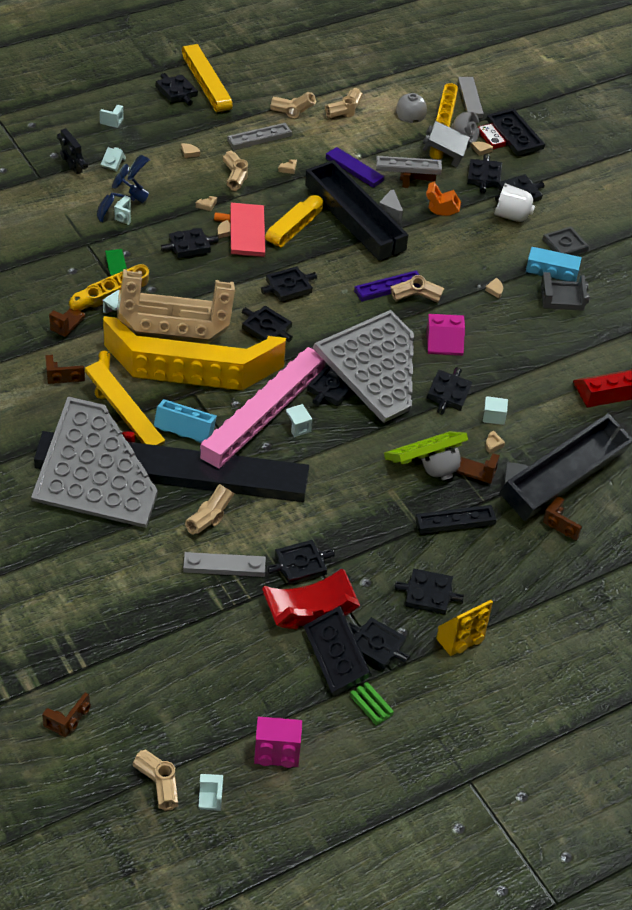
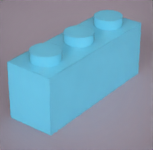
M531 247L526 272L543 276V272H550L551 278L576 282L582 257Z
M163 399L157 406L154 427L162 431L176 433L180 437H189L202 443L203 440H207L214 432L217 416Z

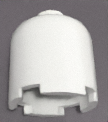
M505 183L494 215L516 222L525 221L529 214H533L535 205H532L533 197L529 192Z

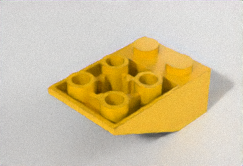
M492 600L438 627L436 639L450 656L462 653L468 647L474 644L478 645L485 639L493 604Z

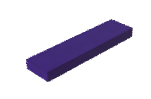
M338 147L326 153V159L329 161L334 160L342 169L373 188L384 181L385 176Z
M416 270L357 285L354 287V291L361 302L390 295L391 286L410 280L413 276L419 275ZM414 283V284H413L415 287H420V286H421V285L418 284V283Z

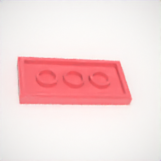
M231 203V254L265 257L264 205Z

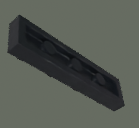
M492 505L416 514L415 517L420 534L496 525L497 521Z

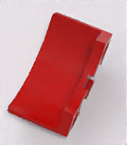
M344 569L338 570L324 580L304 587L276 589L264 586L262 588L276 625L288 629H298V626L306 625L338 606L343 609L345 616L360 607Z

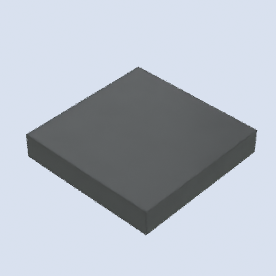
M571 226L544 234L542 238L551 250L555 252L576 255L589 249V245Z

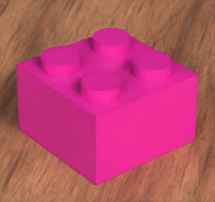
M258 717L254 764L262 766L277 765L286 768L299 767L302 720Z

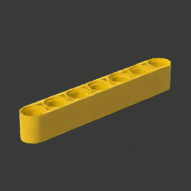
M199 45L182 46L183 58L215 112L232 110L231 97Z
M448 83L444 86L436 121L448 127L451 126L458 86L453 83ZM430 146L429 155L433 159H441L444 156V152Z

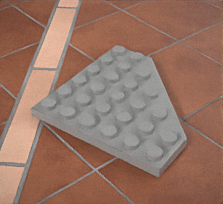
M391 310L314 343L313 349L383 423L410 410L412 406L413 382L411 378L413 374L412 358L414 346L412 344L414 333Z
M67 397L31 496L32 501L147 528L158 494L157 488L136 458L134 451L123 437L121 430L110 416L106 406Z

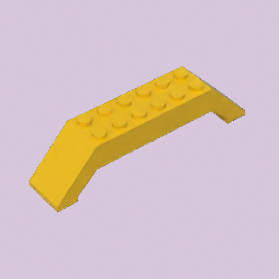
M107 316L103 318L104 346L130 375L135 378L244 390L284 367L286 338L268 336L266 340L244 349L136 336L119 319Z

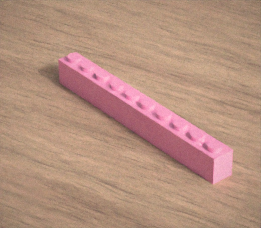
M309 347L300 352L297 358L290 361L285 369L280 370L274 379L269 380L262 390H258L252 399L247 400L241 409H237L230 419L225 420L219 429L214 430L207 440H203L200 445V459L217 468L222 467L307 387L325 368L326 362L315 350Z

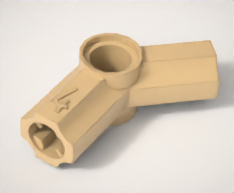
M354 88L349 91L342 101L325 105L326 116L328 118L340 115L345 117L354 116L355 109L361 101L363 93L358 88Z
M306 92L292 100L273 96L270 109L286 113L290 118L295 119L300 113L316 104L315 95L312 92Z
M231 150L223 156V162L232 171L227 180V186L231 190L237 191L248 177V162L240 159Z
M415 275L410 280L391 286L390 290L395 301L413 295H420L438 303L444 288L426 281L421 275ZM418 283L421 287L417 288L413 284Z
M219 484L210 499L200 506L198 512L186 519L185 526L188 532L194 535L195 533H200L209 525L217 526L224 516L223 511L234 493Z
M146 749L141 750L133 761V767L155 781L158 808L164 811L173 810L175 807H178L174 765L169 761L160 760Z

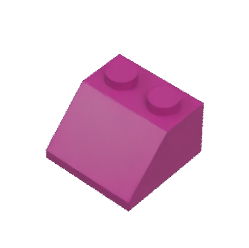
M429 314L426 328L428 354L463 356L465 337L464 316Z

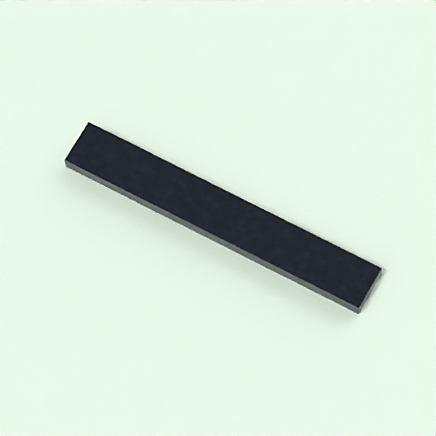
M42 431L34 457L36 469H42L54 432ZM128 442L152 483L215 491L218 485L221 484L234 494L297 502L305 501L309 475L308 464L233 455L222 467L217 468L200 459L201 451Z

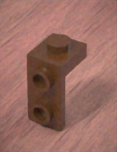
M401 172L400 181H403V188H409L410 178L436 181L437 174Z
M71 308L64 314L53 310L49 314L50 330L66 337L85 318V313L79 310H72Z

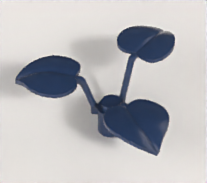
M139 155L133 162L130 170L127 164L121 167L120 172L113 180L112 188L117 189L121 182H124L130 187V196L113 192L110 195H106L97 209L99 221L103 223V218L114 201L115 196L122 198L128 196L132 201L136 199L141 203L145 202L149 192L134 179V176L150 161L148 157ZM128 172H130V173H129L127 179H128L129 181L132 180V181L135 183V185H134V184H133V185L130 184L129 182H127V181L124 179L125 176L128 174Z

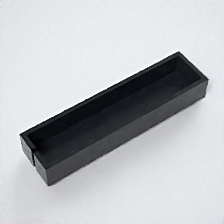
M334 160L306 170L305 186L314 195H318L323 199V204L378 261L391 257L392 254L396 255L407 250L409 235Z
M606 414L509 479L499 494L524 521H527L550 505L557 496H563L625 453L632 444V438L622 428L612 440V435L620 425L609 414Z

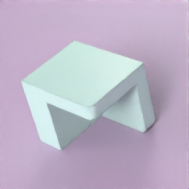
M117 105L113 112L100 110V124L118 128L124 119L123 106Z
M119 290L103 299V312L105 314L112 310H117Z
M486 397L483 422L505 425L508 399Z
M303 404L286 409V414L292 421L291 433L294 437L311 432L312 418Z
M200 774L198 806L200 810L221 811L223 775Z

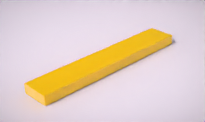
M101 360L85 367V373L132 432H135L136 437L142 444L158 446L165 444V439Z

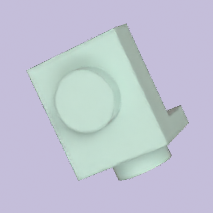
M108 147L101 166L117 172L121 161H125L126 156L121 149Z
M124 196L114 206L115 220L127 225L131 223V198Z

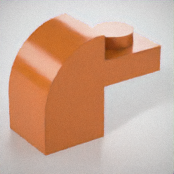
M435 181L429 183L426 195L428 200H430L428 207L430 211L444 216L460 211L461 201L454 190L442 194Z

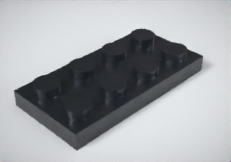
M514 108L487 115V122L489 124L492 123L516 156L545 148V143Z
M340 606L304 625L323 674L334 696L372 676L345 613Z

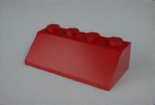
M632 369L573 380L587 408L632 400Z

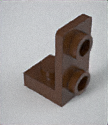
M45 355L48 384L85 381L84 366L58 367L57 362L53 361V355Z
M492 453L490 460L486 459L485 464L461 457V464L456 473L491 484L497 471L500 455Z
M557 496L547 508L543 523L577 541L582 526L562 516L564 512V499Z
M85 692L66 717L59 711L47 708L42 714L43 726L66 738L70 731L76 729L80 718L89 712L91 707L89 694Z

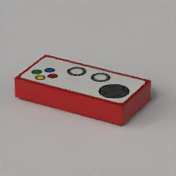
M492 123L478 126L479 134L493 149L506 146L505 139Z

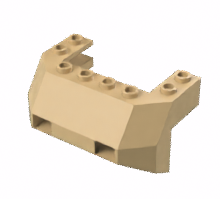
M123 269L121 290H119L117 319L126 325L136 336L209 344L227 331L230 325L235 294L234 282L226 283L215 280L212 301L140 293L142 271L132 272Z

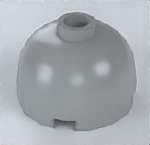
M416 93L405 94L398 100L396 113L398 118L404 122L413 123L414 120L421 122L426 117L427 105L420 95Z
M464 112L459 114L451 125L452 129L469 137L468 144L476 142L478 139L479 128H477L476 124L479 123L478 116L475 112Z
M458 447L454 448L455 452L452 453L451 450H446L429 455V460L421 458L425 471L432 477H441L442 480L452 478V473L456 472L461 464Z

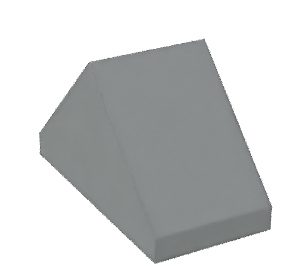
M390 190L379 202V206L397 224H401L403 210L395 191Z

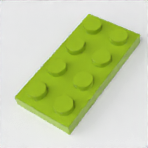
M449 431L384 452L385 460H391L393 463L401 462V464L410 463L412 458L418 457V459L425 458L431 452L440 453L446 451L445 448L449 446L451 448L462 446V442L467 441L468 436L464 432Z

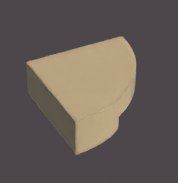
M471 143V148L479 156L493 151V147L488 143Z
M186 143L181 144L184 158L200 156V150L196 146Z
M289 160V162L284 164L281 163L278 172L295 174L297 160Z
M209 196L207 199H199L196 202V208L212 211L217 203V197Z
M228 220L223 221L218 226V238L230 236V223Z
M495 278L486 286L485 291L500 298L503 292V285L499 279Z
M495 431L490 432L486 440V450L490 454L503 448L505 442Z

